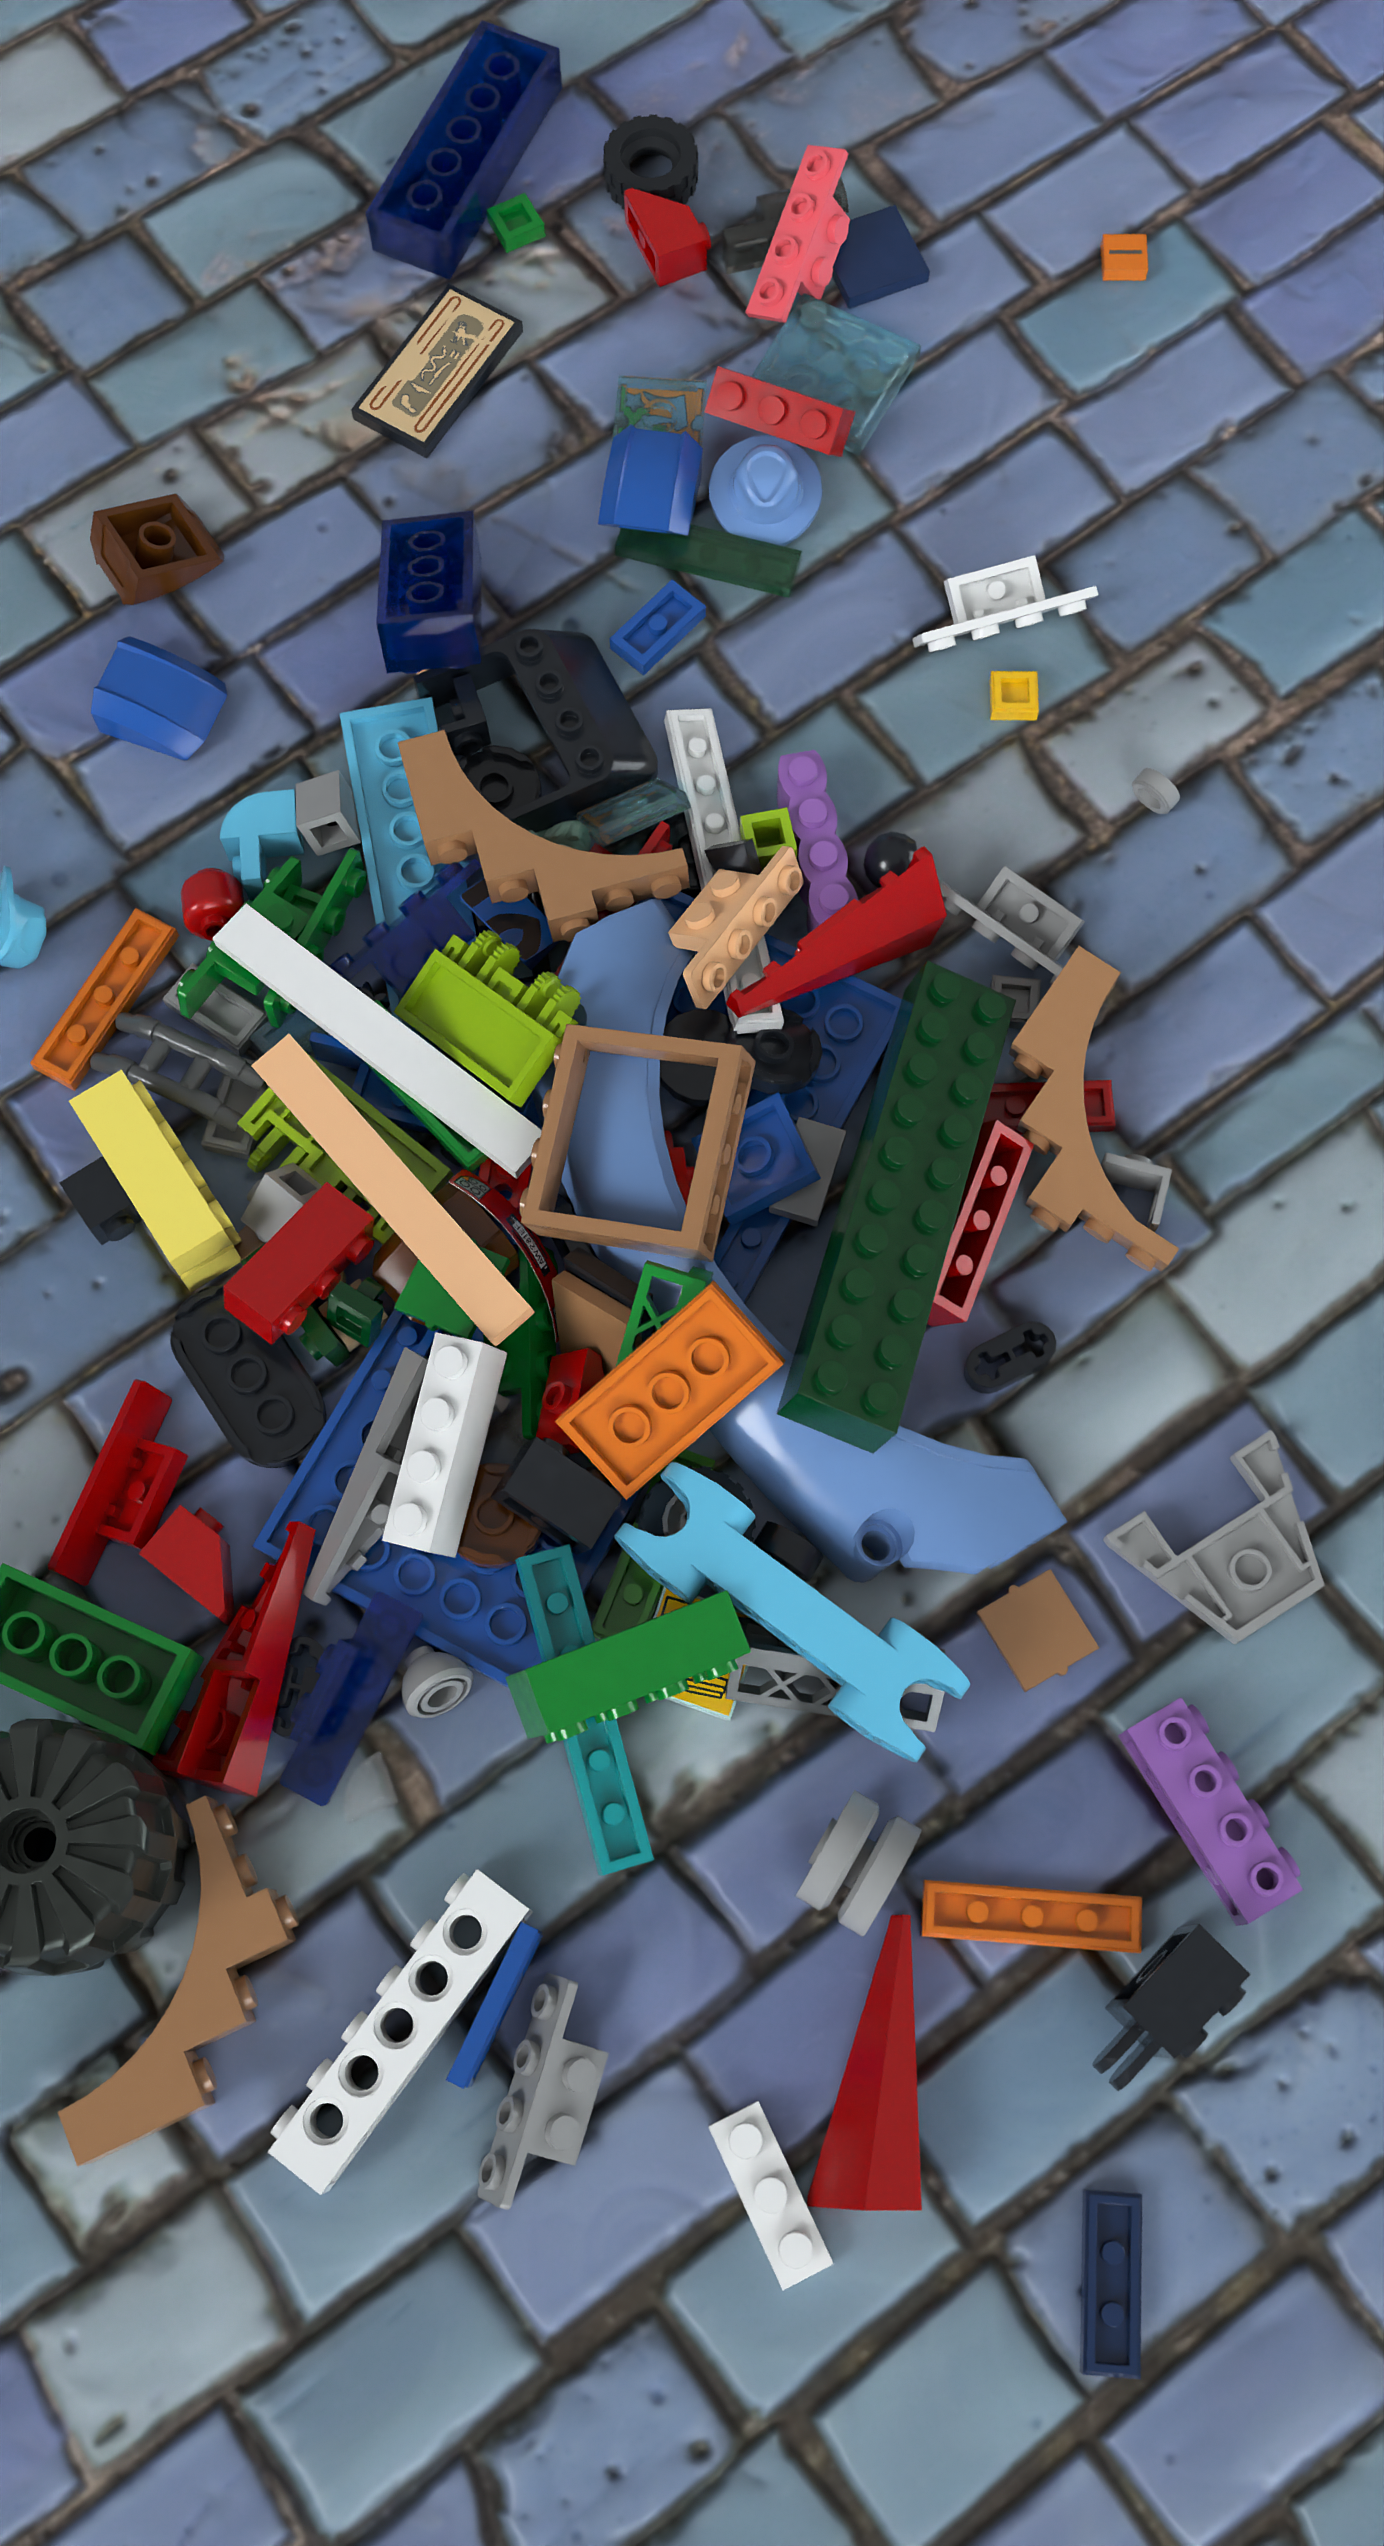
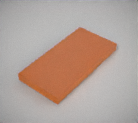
M713 1280L564 1411L555 1422L627 1500L784 1365L786 1360Z

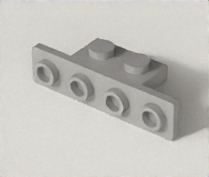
M1006 866L1002 868L977 905L938 879L946 910L957 916L961 909L977 919L972 926L973 929L994 943L1001 936L1015 946L1011 953L1014 958L1033 971L1039 964L1054 974L1050 980L1051 984L1054 983L1064 968L1057 960L1085 921Z
M550 1973L545 1974L542 1984L533 1995L531 2002L532 2018L525 2040L520 2043L514 2057L515 2073L508 2095L502 2100L496 2116L497 2131L490 2153L483 2159L479 2170L478 2179L480 2186L478 2197L496 2207L507 2210L512 2205L527 2153L573 2166L576 2165L609 2055L608 2052L563 2038L578 1983Z

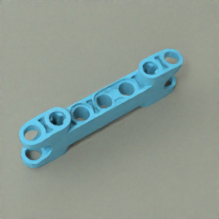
M670 1462L660 1476L684 1504L687 1512L685 1526L677 1533L664 1537L652 1535L630 1524L623 1523L614 1535L619 1545L649 1576L688 1603H693L705 1585L717 1593L727 1590L735 1607L841 1685V1688L828 1705L834 1714L868 1740L906 1760L917 1762L926 1750V1747L903 1721L900 1713V1699L904 1690L913 1684H927L961 1699L970 1687V1682L964 1673L936 1645L896 1618H890L878 1636L742 1536L756 1518L755 1514L743 1502L716 1482L684 1465Z

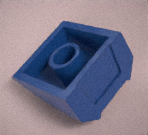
M631 424L614 436L603 486L598 525L689 536L702 477L703 448L687 431L678 434L637 429Z
M128 636L117 641V648L98 685L94 687L91 715L100 733L185 761L206 741L228 694L225 683L211 673L169 651Z

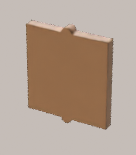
M1051 1569L1020 1587L1011 1585L1007 1590L1008 1594L976 1612L1024 1692L1029 1691L1056 1674L1059 1676L1066 1675L1069 1666L1099 1649L1098 1644Z

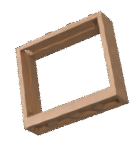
M566 1024L563 1041L556 1046L554 1052L556 1071L552 1089L547 1090L543 1099L542 1110L545 1119L541 1136L535 1140L532 1147L531 1163L533 1171L529 1188L523 1191L520 1199L521 1223L540 1236L713 1262L756 1061L742 1045ZM590 1051L717 1067L681 1231L554 1212Z

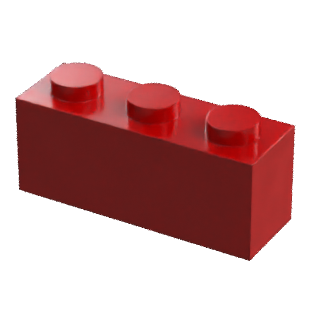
M717 366L704 411L710 415L838 457H842L855 416V411Z
M326 1182L223 1286L224 1308L271 1345L283 1333L287 1335L292 1334L304 1321L307 1315L306 1309L318 1297L322 1300L327 1298L329 1293L337 1286L343 1270L351 1262L355 1265L359 1264L369 1254L374 1245V1240L372 1239L374 1217Z

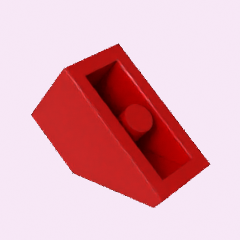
M634 188L624 190L625 223L659 287L707 270V250L711 249L710 235L704 222H697L689 206Z
M180 1504L138 1554L229 1626L235 1617L230 1545L218 1535L224 1526L201 1507L193 1515Z

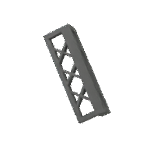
M737 1616L751 1653L735 1659L739 1669L729 1673L725 1699L837 1716L830 1710L828 1705L841 1688V1685L753 1619ZM743 1665L765 1668L773 1677V1679L761 1686L739 1683ZM804 1675L819 1677L826 1687L814 1694L800 1693L792 1682ZM927 1684L908 1686L902 1696L909 1692L928 1694L930 1697L926 1712L903 1709L900 1705L903 1721L909 1728L935 1732L945 1692Z

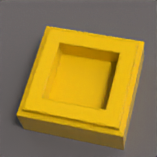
M991 671L989 679L990 720L1037 721L1039 714L1038 671Z

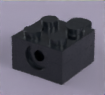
M1200 1924L1177 1928L1105 2007L1124 2028L1095 2058L1092 2066L1100 2074L1106 2072L1137 2040L1140 2044L1122 2062L1109 2080V2083L1119 2091L1131 2082L1152 2057L1175 2059L1179 2054L1184 2058L1189 2057L1208 2036V2032L1203 2028L1204 2025L1218 2012L1222 2016L1227 2015L1245 1996L1246 1991L1241 1987V1984L1251 1974Z

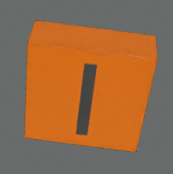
M1103 234L1101 240L1102 281H1146L1148 274L1146 234Z

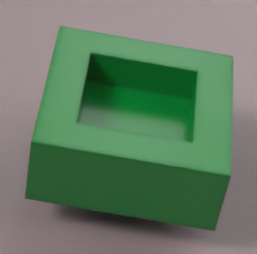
M526 193L486 209L488 223L506 253L545 237L544 222Z

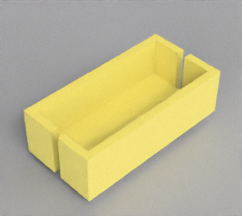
M121 1069L69 1100V1103L165 1256L190 1292L195 1291L241 1262V1257L234 1246L240 1243L242 1239L217 1199H215L193 1161L185 1152L170 1125L162 1116L141 1080L131 1085Z

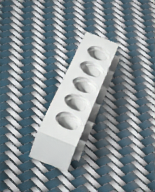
M478 1869L471 1878L463 1873L453 1884L444 1898L450 1906L437 1923L430 1918L422 1926L410 1944L416 1950L414 1955L403 1969L396 1964L387 1973L376 1990L382 1996L380 2001L369 2015L361 2011L353 2019L341 2037L347 2043L346 2047L334 2062L326 2058L319 2065L306 2084L312 2090L299 2110L291 2105L271 2131V2134L277 2140L268 2150V2153L320 2195L330 2191L509 1946L520 1923H525L533 1913L532 1910ZM475 1917L482 1927L481 1939L474 1947L462 1949L454 1940L453 1931L455 1925L462 1918ZM438 1962L445 1967L448 1981L442 1992L431 1996L422 1989L420 1974L425 1966ZM399 2008L406 2010L413 2019L412 2033L403 2042L392 2040L386 2031L388 2016ZM363 2055L371 2057L378 2066L377 2081L369 2089L358 2087L351 2076L354 2062ZM326 2103L336 2105L343 2115L342 2128L334 2137L324 2135L319 2130L316 2122L318 2111Z

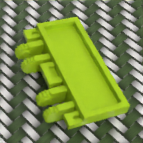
M489 929L479 933V936L475 937L476 940L471 945L453 934L442 952L437 949L433 951L393 1012L507 1100L522 1108L554 1060L555 1048L563 1041L566 1024H578L572 1017L575 1014L574 1011L578 1009V1005L581 1004L580 993L572 986H563L560 983L559 977L549 971L538 975L530 987L519 981L512 974L515 971L514 968L518 967L517 964L520 962V951L511 943L506 942V944H503L501 942L502 938Z

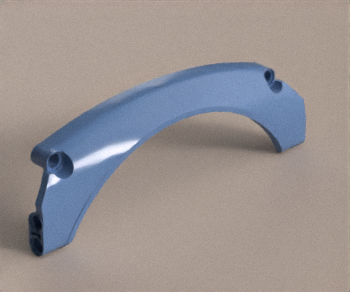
M651 899L611 914L575 934L558 977L563 986H572L580 993L581 1004L578 1005V1009L574 1011L575 1014L572 1017L578 1022L577 1025L663 1036L666 1015L678 979L694 958L696 952L673 946L668 932L676 922L661 899ZM590 1051L561 1179L577 1216L681 1231L686 1204L675 1179L664 1136L659 1097L660 1060ZM554 1060L531 1093L542 1128L545 1119L542 1110L543 1099L547 1090L552 1089L556 1071ZM591 1243L600 1261L638 1285L647 1260L684 1272H689L693 1266L714 1272L711 1282L714 1280L786 1360L784 1365L710 1427L709 1430L761 1492L848 1579L861 1583L870 1581L884 1569L899 1560L907 1568L952 1571L976 1575L988 1567L990 1569L995 1568L1068 1522L1027 1459L974 1452L941 1443L901 1426L898 1427L895 1436L876 1452L870 1453L777 1415L776 1413L794 1355L779 1343L747 1308L714 1260L713 1262ZM653 1277L650 1293L653 1294V1303L659 1314L678 1304L683 1286ZM671 1317L663 1320L664 1323L667 1322ZM862 1544L872 1551L874 1560L864 1553Z

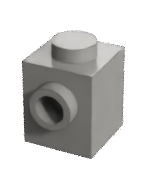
M339 770L295 784L296 826L317 856L361 843L353 791Z
M294 1162L267 1172L250 1189L247 1195V1200L250 1203L240 1220L250 1227L256 1236L266 1244L322 1185Z

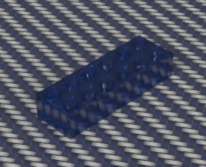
M483 20L480 22L366 211L373 251L450 280L487 218L486 209L494 206L562 90L559 48Z

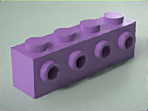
M1180 1697L1118 1735L1235 1925H1246L1303 1890L1296 1879L1301 1875L1300 1870L1290 1853L1284 1847L1277 1849L1268 1835L1266 1829L1270 1827V1824L1261 1807L1253 1799L1247 1801L1235 1783L1239 1780V1774L1232 1761L1224 1752L1216 1753L1205 1735L1209 1733V1727L1200 1711L1193 1704L1187 1706Z

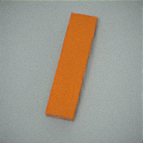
M135 908L31 1060L30 1064L34 1070L75 1091L91 1068L90 1060L93 1054L102 1052L116 1031L115 1020L118 1014L129 1012L178 939L177 929Z
M923 1880L920 1937L1140 1954L1142 1946V1897Z

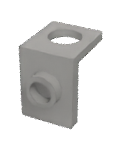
M1105 1153L1101 1167L1109 1182L1154 1193L1146 1227L1155 1232L1160 1224L1172 1169L1154 1165L1149 1158L1141 1155L1128 1154L1122 1157Z

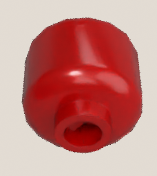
M205 868L189 877L181 888L185 927L197 937L213 941V937L244 904L243 887L238 879L217 868Z

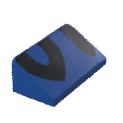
M485 878L472 885L459 896L491 931L502 938L501 941L504 944L506 942L511 943L520 951L519 955L521 957L519 959L530 970L560 942H553L546 916L527 897L517 902L507 903L500 901L492 904Z

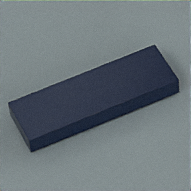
M1083 2189L1080 2373L1091 2376L1141 2379L1142 2194Z

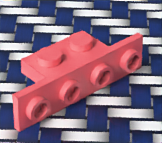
M807 145L745 313L748 317L786 323L797 292L805 301L820 303L825 287L832 278L833 265L841 244L847 238L848 225L850 223V218L833 197L848 157V152L845 149Z

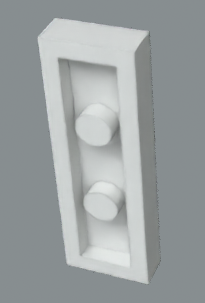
M759 2101L709 2125L708 2128L782 2290L833 2265L834 2263Z

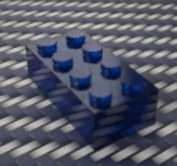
M464 511L382 520L376 625L387 674L397 672L413 674L425 669L444 667L460 669L472 664H481L482 558L474 512Z

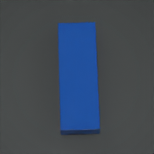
M523 1922L520 1923L446 2078L447 2081L462 2089L473 2085L543 1937L541 1931Z

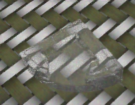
M380 1751L365 1759L356 1768L348 1782L344 1797V1812L346 1821L349 1824L400 1804L385 1759Z

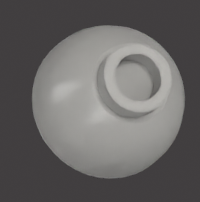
M431 1646L419 1647L412 1651L405 1660V1665L408 1669L404 1674L402 1682L403 1703L407 1712L413 1717L431 1718L444 1714L457 1706L467 1696L473 1684V1673L456 1656L445 1652H435Z

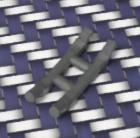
M127 1012L119 1013L115 1020L118 1030L135 1034L139 1038L151 1041L152 1044L139 1065L124 1056L97 1052L93 1054L90 1060L92 1069L109 1074L110 1076L122 1069L130 1083L135 1084L141 1080L147 1090L183 1105L192 1112L210 1121H215L235 1133L239 1127L237 1122L244 1115L224 1105L222 1101L199 1090L212 1067H214L217 1071L235 1080H240L260 1091L265 1081L253 1069L251 1064L231 1051L217 1048L162 1024L161 1021L153 1017ZM172 1049L194 1058L180 1083L157 1073Z

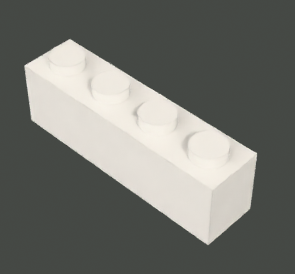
M435 1332L382 1541L456 1558L507 1352L483 1342Z

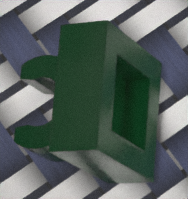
M370 1277L365 1278L357 1290L340 1281L329 1293L326 1322L369 1348L380 1335L384 1307L382 1306L383 1301L378 1299V1297L385 1291V1287Z

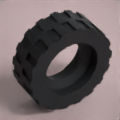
M651 114L646 117H641L640 115L633 117L630 121L625 120L620 123L619 127L616 130L613 129L609 134L608 142L605 141L603 154L605 187L607 193L610 192L611 199L615 204H620L623 210H625L624 190L630 188L684 205L688 203V198L694 195L696 183L698 184V148L695 145L694 136L691 132H687L683 124H678L672 118L666 116L663 118ZM657 154L670 159L672 169L667 174L659 177H642L631 172L630 162L642 155Z

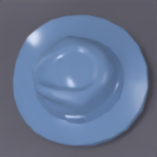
M769 434L752 436L733 444L718 459L712 469L708 486L712 510L724 530L737 542L757 550L777 549L797 539L814 520L820 508L823 495L820 473L815 462L805 450L795 443Z

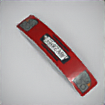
M462 1169L449 1180V1183L461 1189L486 1208L501 1223L523 1251L547 1299L553 1321L555 1342L557 1343L559 1335L552 1279L558 1274L546 1249L536 1233L521 1223V1214L502 1194L472 1172Z

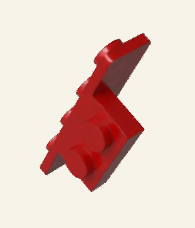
M139 1379L133 1381L48 1563L50 1571L83 1586L88 1585L108 1540L140 1550L148 1543L153 1536L188 1459V1455L177 1448L154 1442L171 1406L172 1398L146 1381Z

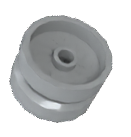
M854 1790L838 1820L832 1818L811 1855L808 1863L812 1866L795 1897L815 1909L821 1910L829 1906L841 1884L845 1885L849 1890L838 1910V1922L863 1937L892 1890L922 1829L902 1817L896 1816L887 1821L876 1842L872 1841L867 1837L879 1816V1804Z

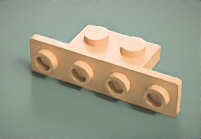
M782 846L759 875L719 869L669 930L668 934L673 946L698 952L683 971V977L696 1008L706 1010L803 886L804 879L792 847Z

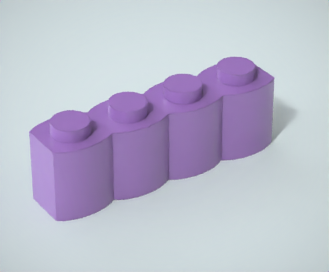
M815 750L782 755L778 764L777 806L778 809L788 808L797 846V862L804 879L803 886L798 893L804 904L808 907L806 918L808 934L854 898L858 900L852 883L846 878L848 857L842 841L836 835L837 812L833 801L826 793V768L822 758Z

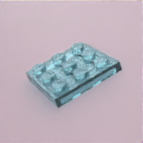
M804 293L751 376L855 411L844 449L860 455L918 361L921 345Z

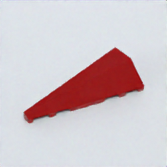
M911 1915L890 1916L887 1932L872 1976L870 1989L840 2083L836 2103L820 2150L819 2160L807 2194V2207L860 2211H922Z

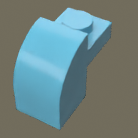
M294 789L268 791L250 795L233 806L222 823L220 831L221 843L229 861H232L233 874L241 885L243 884L249 900L254 901L263 890L268 876V857L304 854V837L296 826V793Z

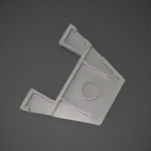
M1272 1430L1238 1450L1229 1458L1260 1503L1178 1556L1175 1555L1145 1511L1103 1538V1541L1110 1549L1234 1645L1325 1586L1304 1521H1300L1291 1494L1294 1490L1288 1472H1284L1277 1451L1280 1447Z

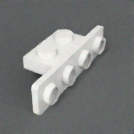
M1035 555L949 578L944 581L954 625L925 632L912 638L914 647L928 645L929 653L955 646V637L971 632L974 641L999 634L998 625L1015 620L1016 629L1042 622V613L1058 609L1060 617L1087 609L1085 601L1098 596L1097 587L1093 586L1045 599Z

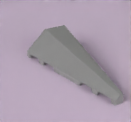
M407 1347L403 1349L303 1591V1594L311 1601L324 1606L331 1601L329 1593L351 1569L358 1571L367 1561L365 1554L384 1534L429 1359ZM497 1393L492 1414L495 1411L502 1413L507 1408L510 1399Z

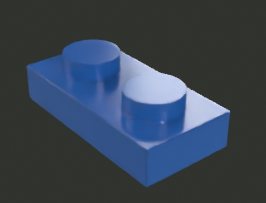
M671 580L609 638L610 649L644 676L706 617V606L674 580Z

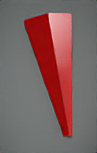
M925 846L919 848L913 853V859L905 872L898 876L889 871L880 878L879 883L882 887L859 900L854 898L798 941V948L792 959L783 966L773 960L763 968L765 977L741 991L738 989L734 990L729 995L726 1005L740 1018L930 946L947 916L932 853Z
M289 1521L285 1528L289 1535L276 1564L266 1562L259 1573L266 1581L252 1606L241 1605L200 1676L204 1679V1683L195 1705L191 1711L181 1710L175 1719L174 1724L180 1728L179 1733L166 1755L157 1753L152 1759L151 1763L163 1774L226 1793L257 1797L316 1530L300 1521Z

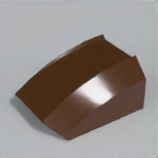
M176 493L98 510L93 513L90 541L96 565H100L121 597L122 604L135 605L173 592L210 572L224 561V553L201 519Z
M450 1183L433 1195L470 1238H474L480 1247L507 1257L511 1261L504 1277L519 1266L517 1251L503 1231L497 1227L471 1196ZM396 1232L392 1234L374 1255L372 1275L379 1284L385 1287V1291L395 1303L419 1260ZM406 1315L411 1321L425 1325V1322Z

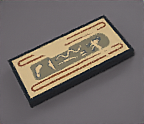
M448 284L351 409L353 420L428 458L523 333L522 321Z

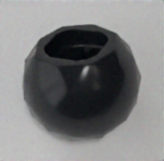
M898 832L879 835L868 846L863 863L865 875L870 882L877 888L882 887L879 883L880 878L889 871L898 876L905 872L913 859V853L917 851L916 841L908 835Z

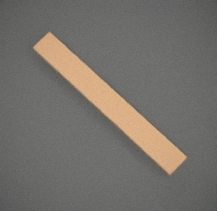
M287 1034L251 1065L495 1347L535 1313L523 1297L290 1034Z

